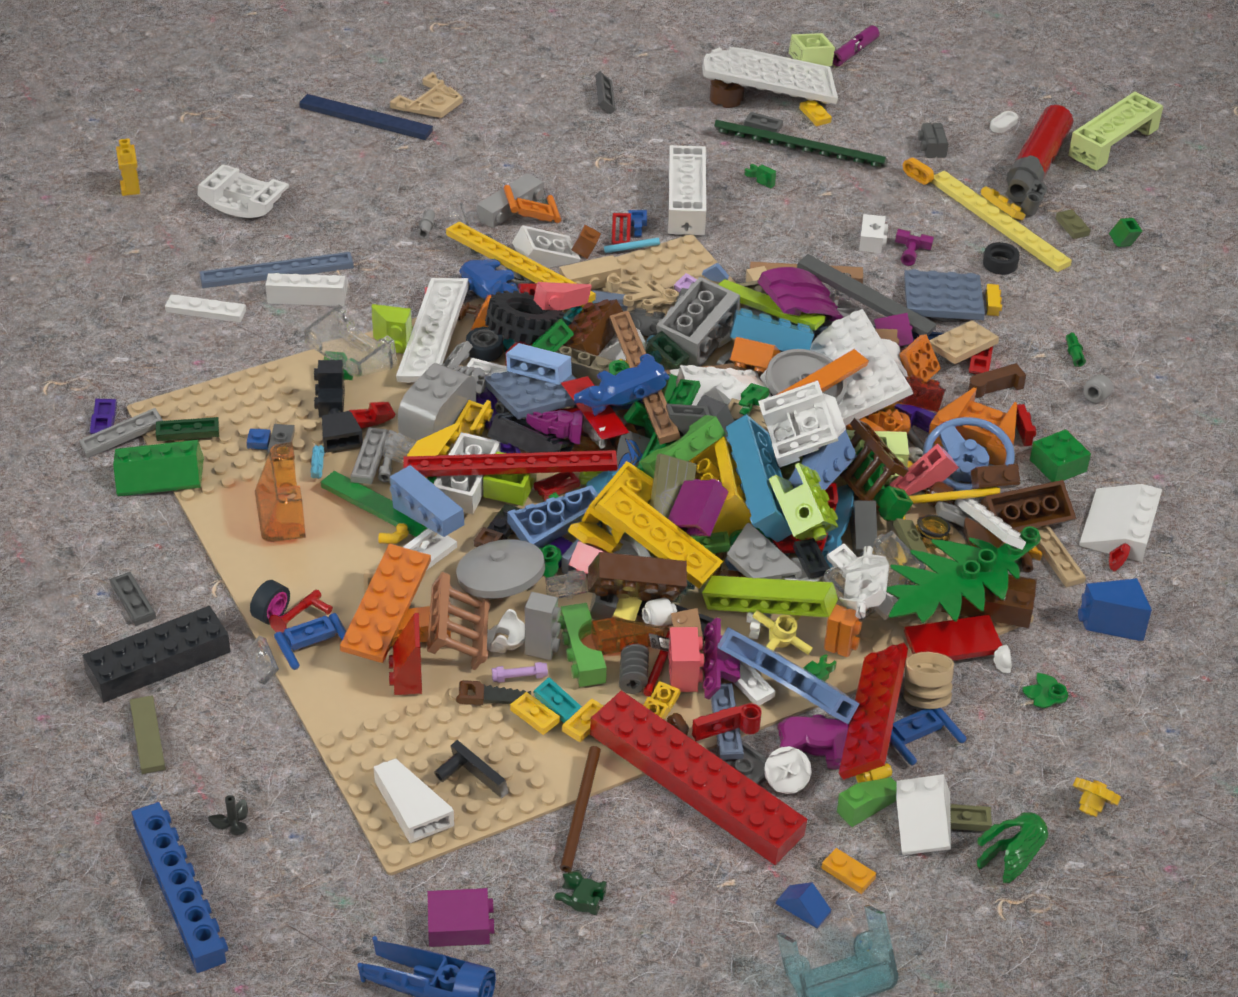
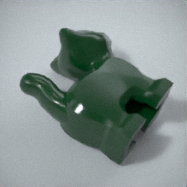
M579 870L564 873L562 888L574 891L572 896L558 892L554 895L555 900L562 901L576 911L597 915L600 909L599 902H603L606 895L607 882H596L592 879L584 878Z

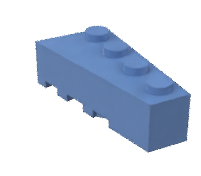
M846 430L838 437L839 441L819 447V450L802 456L803 461L801 464L816 470L819 474L821 489L826 490L857 457ZM795 468L788 480L794 489L803 484Z
M411 465L390 476V492L394 509L443 537L465 525L463 509Z
M591 485L565 493L564 496L546 499L545 502L527 505L523 509L516 511L514 509L507 512V522L520 540L532 543L538 548H543L555 539L569 533L568 529L571 524L582 522L581 520L586 510L598 496V493Z

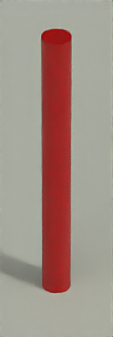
M668 630L667 635H666L667 638H669V635H670V631H669V630ZM660 650L649 676L648 684L643 691L645 696L652 695L667 659L668 651Z

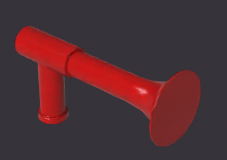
M315 589L282 616L271 615L269 623L275 632L283 633L287 629L286 625L309 606L313 605L327 615L332 612L333 606L319 599L322 596L321 592Z

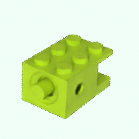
M800 463L795 464L803 482L802 485L795 489L790 481L778 475L769 478L794 537L800 540L814 538L815 541L824 539L827 536L826 533L838 528L836 523L838 517L832 508L830 509L828 505V494L824 489H821L819 484L821 479L816 470H812Z

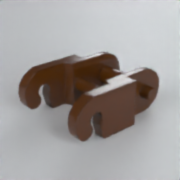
M467 302L466 305L462 306L458 320H462L469 313L475 314V322L481 309V304L473 306L470 305V302Z

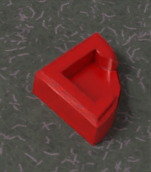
M1124 543L1109 552V568L1112 571L1118 570L1126 561L1130 553V546Z

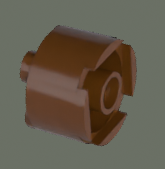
M718 79L711 80L710 101L714 105H717V103L722 104L723 108L737 107L744 100L745 87L733 82L725 83Z

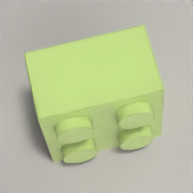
M823 33L791 35L789 54L793 59L832 66L835 47Z

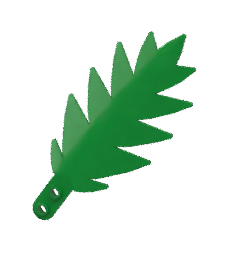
M1028 526L1020 532V538L1026 542L1023 550L1007 543L997 548L989 542L971 537L969 541L977 547L952 541L932 539V544L953 560L922 551L910 550L913 556L934 572L891 564L890 568L917 585H894L887 587L886 592L899 599L894 604L888 617L895 618L916 613L921 623H925L933 616L940 603L952 620L957 621L961 610V594L979 611H984L985 590L983 584L1001 600H1005L1008 590V571L1015 579L1020 578L1019 566L1015 561L1040 543L1041 536L1038 529Z

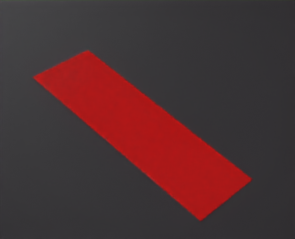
M588 376L561 382L573 401L576 393L590 386H595ZM581 403L576 404L602 440L630 433L610 405L606 406L603 412L594 416L591 407ZM605 427L604 431L599 430V428Z

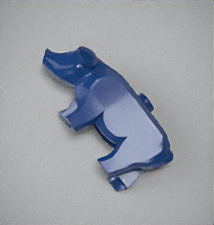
M496 259L470 260L465 262L459 270L461 278H468V290H471L484 300H486L488 295H495L496 292H519L514 282L506 283L508 280L514 279V273L511 270L496 271L495 268L500 266V262Z
M644 354L640 357V363L637 367L627 368L616 375L605 370L598 373L597 378L601 380L600 385L590 386L574 395V403H581L591 407L594 416H597L606 409V406H625L661 391L666 386V380L670 376L665 372L663 365L657 363L652 355Z

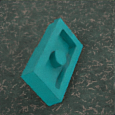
M550 677L533 691L536 699L559 715L560 721L563 723L582 708L579 703Z

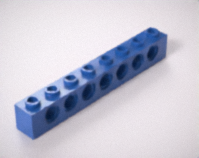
M156 802L131 811L134 828L196 973L226 963L225 952L228 951L226 940L224 937H219L220 929L216 918L211 919L209 915L212 913L210 904L207 899L203 900L201 897L203 895L199 880L195 882L193 879L195 877L191 862L186 863L185 861L187 854L183 844L178 845L177 843L179 836L176 828L170 827L172 822L168 810H163L160 802Z

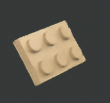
M971 320L929 341L933 351L950 362L957 364L998 344L999 336Z

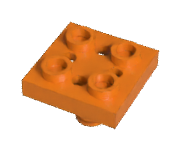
M927 334L920 335L899 354L901 364L904 365L903 367L907 371L914 389L922 387L941 369Z

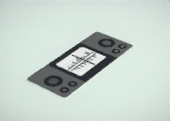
M649 633L652 648L669 652V638Z

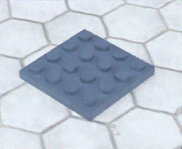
M916 269L904 270L906 308L923 317L984 320L985 311L980 275L974 273L926 272Z
M509 371L493 373L485 377L486 387L517 419L526 418L528 413L533 415V412L543 413L576 405L562 384L558 385ZM571 374L563 382L573 380L576 378Z

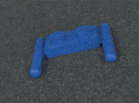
M332 613L329 617L323 616L285 629L283 633L276 632L274 638L291 669L297 670L300 664L293 653L294 650L335 637L336 633L343 640L347 631L338 615Z
M942 708L924 709L894 722L890 742L907 763L912 766L916 764L917 759L905 744L942 729V726H945L959 743H964L967 738Z

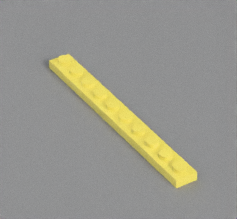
M946 171L934 175V179L931 181L932 184L1056 272L1071 266L1072 260Z

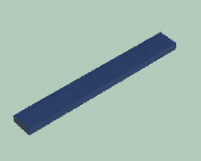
M306 94L299 102V108L422 140H426L433 132L432 125Z

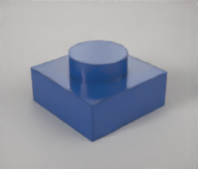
M250 429L246 442L247 449L268 450L271 431L268 429Z

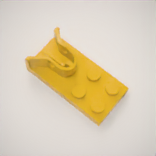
M626 461L592 501L581 521L586 523L602 521L612 528L611 534L613 535L614 542L619 544L625 532L595 509L597 503L619 482L646 503H649L651 501L654 479Z

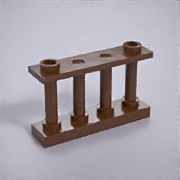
M854 418L850 425L855 430V435L850 441L855 449L858 443L864 440V448L840 476L860 498L858 501H875L873 498L891 475L898 474L904 477L909 470L867 423ZM870 452H874L875 458L857 480L853 474ZM880 464H885V470L867 492L863 486ZM876 502V510H878L880 506Z

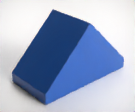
M813 882L789 885L776 901L778 906L817 929L831 913V908Z

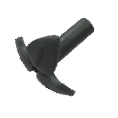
M233 795L226 796L227 817L223 814L211 815L208 817L209 822L214 827L222 830L231 826L230 833L233 835L246 833L248 830L247 825L238 822L247 817L248 805L246 800L243 799L236 804Z

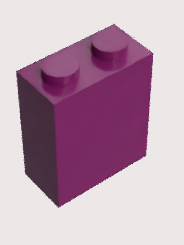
M716 479L684 481L668 519L690 536H710L728 491Z
M488 888L427 891L429 947L490 944V934H495L494 919H489V913H494L493 898H488Z

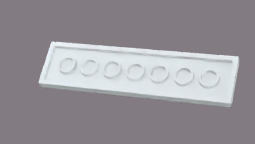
M431 278L396 375L397 382H416L432 364H443L469 287L468 278Z

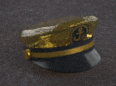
M925 515L917 519L915 527L920 533L926 548H938L932 544V539L949 541L950 524L944 518L937 515Z

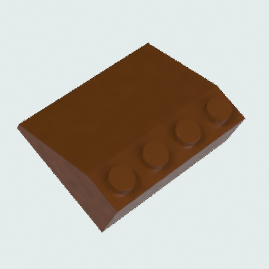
M1008 574V590L1005 600H1001L983 584L985 590L984 611H979L961 594L962 602L959 615L966 617L990 615L992 622L1029 628L1034 607L1037 579L1021 576L1019 579H1015L1013 575ZM942 607L941 612L947 613L945 609Z

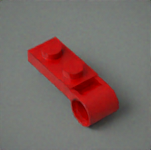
M748 703L738 707L722 709L719 712L706 716H700L693 719L692 736L695 741H699L740 728L745 734H756L760 730L762 710L758 705Z

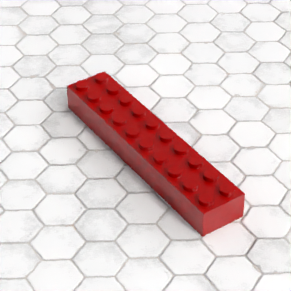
M622 690L591 717L590 735L775 866L804 837L808 820L806 817Z

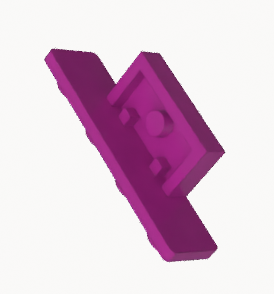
M717 617L711 623H708L704 629L705 646L703 652L705 653V663L703 670L705 671L703 688L705 689L704 698L708 700L720 689L721 677L734 683L740 679V660L717 647L722 638L721 619Z

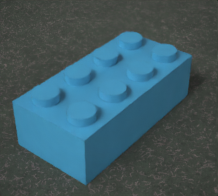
M741 308L740 311H735L730 329L731 338L736 339V337L775 345L781 351L791 349L810 350L814 333L809 328V325L798 323L795 326L789 320L779 318L778 321L772 320L770 315L760 313L759 316L753 315L751 310Z

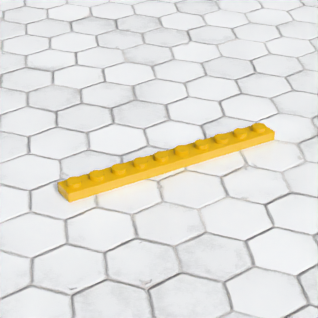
M461 222L446 228L447 236L490 259L498 260L501 265L536 284L537 282L577 284ZM590 292L588 303L596 300V293Z

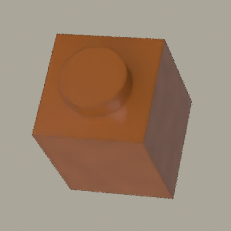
M584 225L571 250L588 259L601 233L594 228Z

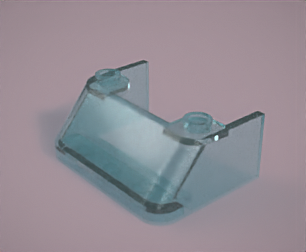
M865 905L864 909L869 930L858 934L854 939L853 948L855 955L814 969L810 968L808 959L799 954L797 941L783 933H778L777 938L784 970L798 997H869L892 989L897 984L898 971L885 913L870 905Z

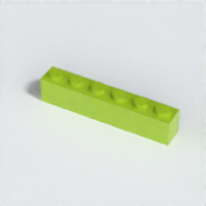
M711 576L702 592L708 610L755 613L758 610L761 613L829 617L838 601L833 582Z

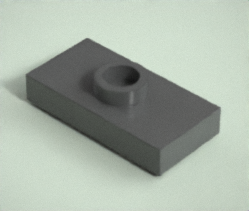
M274 424L267 451L268 457L289 458L295 425Z

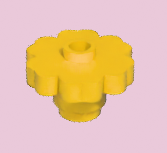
M1076 777L1072 785L1083 792L1079 801L1081 805L1078 810L1093 817H1097L1098 813L1102 812L1105 802L1118 806L1121 799L1120 795L1107 789L1106 784L1097 780L1091 782Z

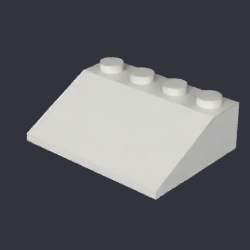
M1144 484L1097 488L1079 546L1109 554V552L1126 543L1130 546V553L1127 559L1142 562L1162 489Z

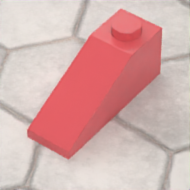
M537 282L534 301L542 310H565L588 303L592 286L590 284Z
M936 444L908 468L909 471L904 477L898 476L890 483V486L905 490L909 496L933 486L938 481L943 482L959 467L952 457L939 444Z

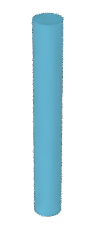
M658 237L604 246L606 254L660 245V239Z

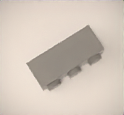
M531 592L525 606V655L551 660L554 652H558L560 639L557 637L561 628V624L558 623L561 608L558 607V597Z

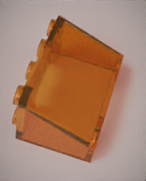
M292 442L272 446L255 488L261 536L268 542L306 538L300 485L297 486L295 455ZM292 493L296 494L294 498L284 497L285 495H290Z

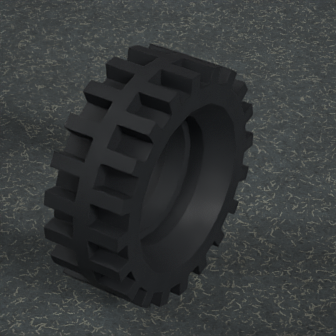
M496 292L495 295H491L485 325L488 326L489 330H495L494 334L503 335L504 339L510 338L514 342L519 343L521 341L530 345L539 339L559 319L563 320L564 312L562 310H542L534 301V296L529 295L528 292Z

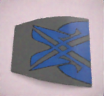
M633 432L621 435L616 455L617 468L620 469L626 461L637 467L651 438Z

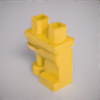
M129 138L120 139L119 146H116L119 170H121L122 180L120 181L122 196L140 194L135 146L130 144Z

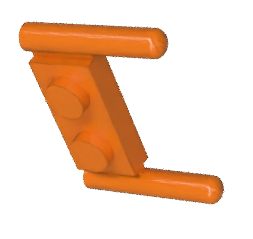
M510 185L504 186V192L512 213L518 212L523 217H533L540 221L552 222L554 220L555 223L561 222V217L552 195H548L546 198L548 205L522 198L515 200Z

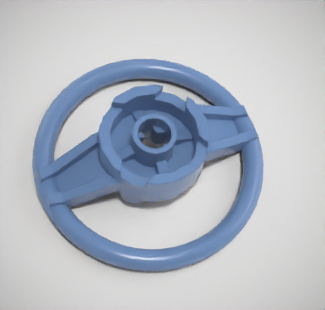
M962 417L946 421L937 426L928 435L924 443L923 455L932 449L934 441L939 436L945 451L959 467L950 475L955 481L946 478L943 482L953 486L956 491L972 490L971 470L975 467L989 466V454L975 440L968 439L965 441L955 427L971 425L994 433L1002 441L1006 449L1005 464H1014L1015 452L1013 444L1007 434L995 424L973 417ZM960 481L970 482V484H963Z

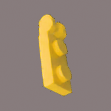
M987 186L982 187V197L1012 218L1021 221L1025 218L1026 214L1020 211L1022 209L1020 206L1008 203L1009 199L1001 195L997 190Z

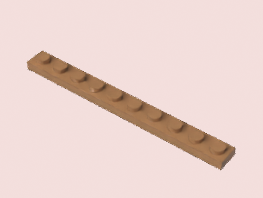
M629 311L610 315L611 324L629 368L637 367L640 363V357L646 354V351ZM662 390L643 398L642 401L660 445L680 439L677 426L669 418L666 409L667 402Z

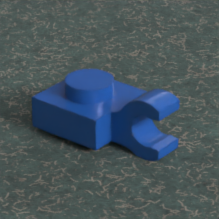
M628 210V213H631V226H634V237H642V226H647V210Z

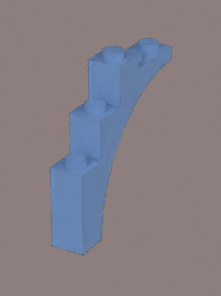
M729 627L717 645L720 650L771 677L849 724L859 706L858 702L836 687L787 660L779 653Z

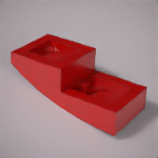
M993 346L971 356L969 373L980 374L989 371Z
M370 402L368 409L349 410L352 412L360 428L384 423L395 418L396 415L389 402Z

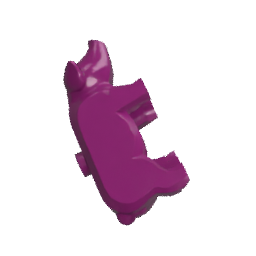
M816 714L812 717L791 716L779 722L777 730L781 742L780 747L790 746L799 749L804 754L806 752L815 756H825L828 769L840 768L849 724L839 719L826 718L821 714Z

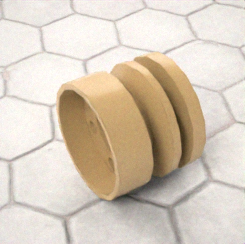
M919 652L907 657L903 695L905 701L913 706L926 709L947 706L952 699L951 691L953 685L951 682L954 673L952 659L933 652Z

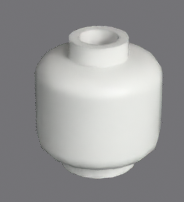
M667 598L650 600L645 604V608L642 609V617L646 625L653 629L672 625L671 613L677 612L675 604H671Z

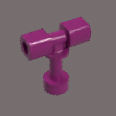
M898 228L895 242L905 244L908 248L903 251L901 262L906 266L914 265L917 258L915 251L919 248L931 250L934 236L921 234V237L910 235L911 231Z

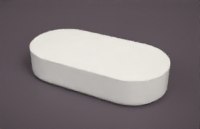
M1005 111L991 120L990 129L996 133H1004L1017 124L1018 115L1012 111Z

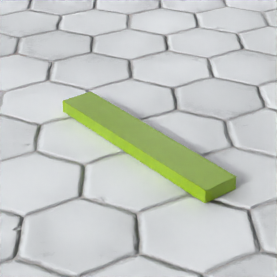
M724 279L718 284L739 294L740 303L789 320L795 324L809 325L811 330L815 331L825 322V316L818 313L808 314L801 312L800 316L785 314L769 295Z

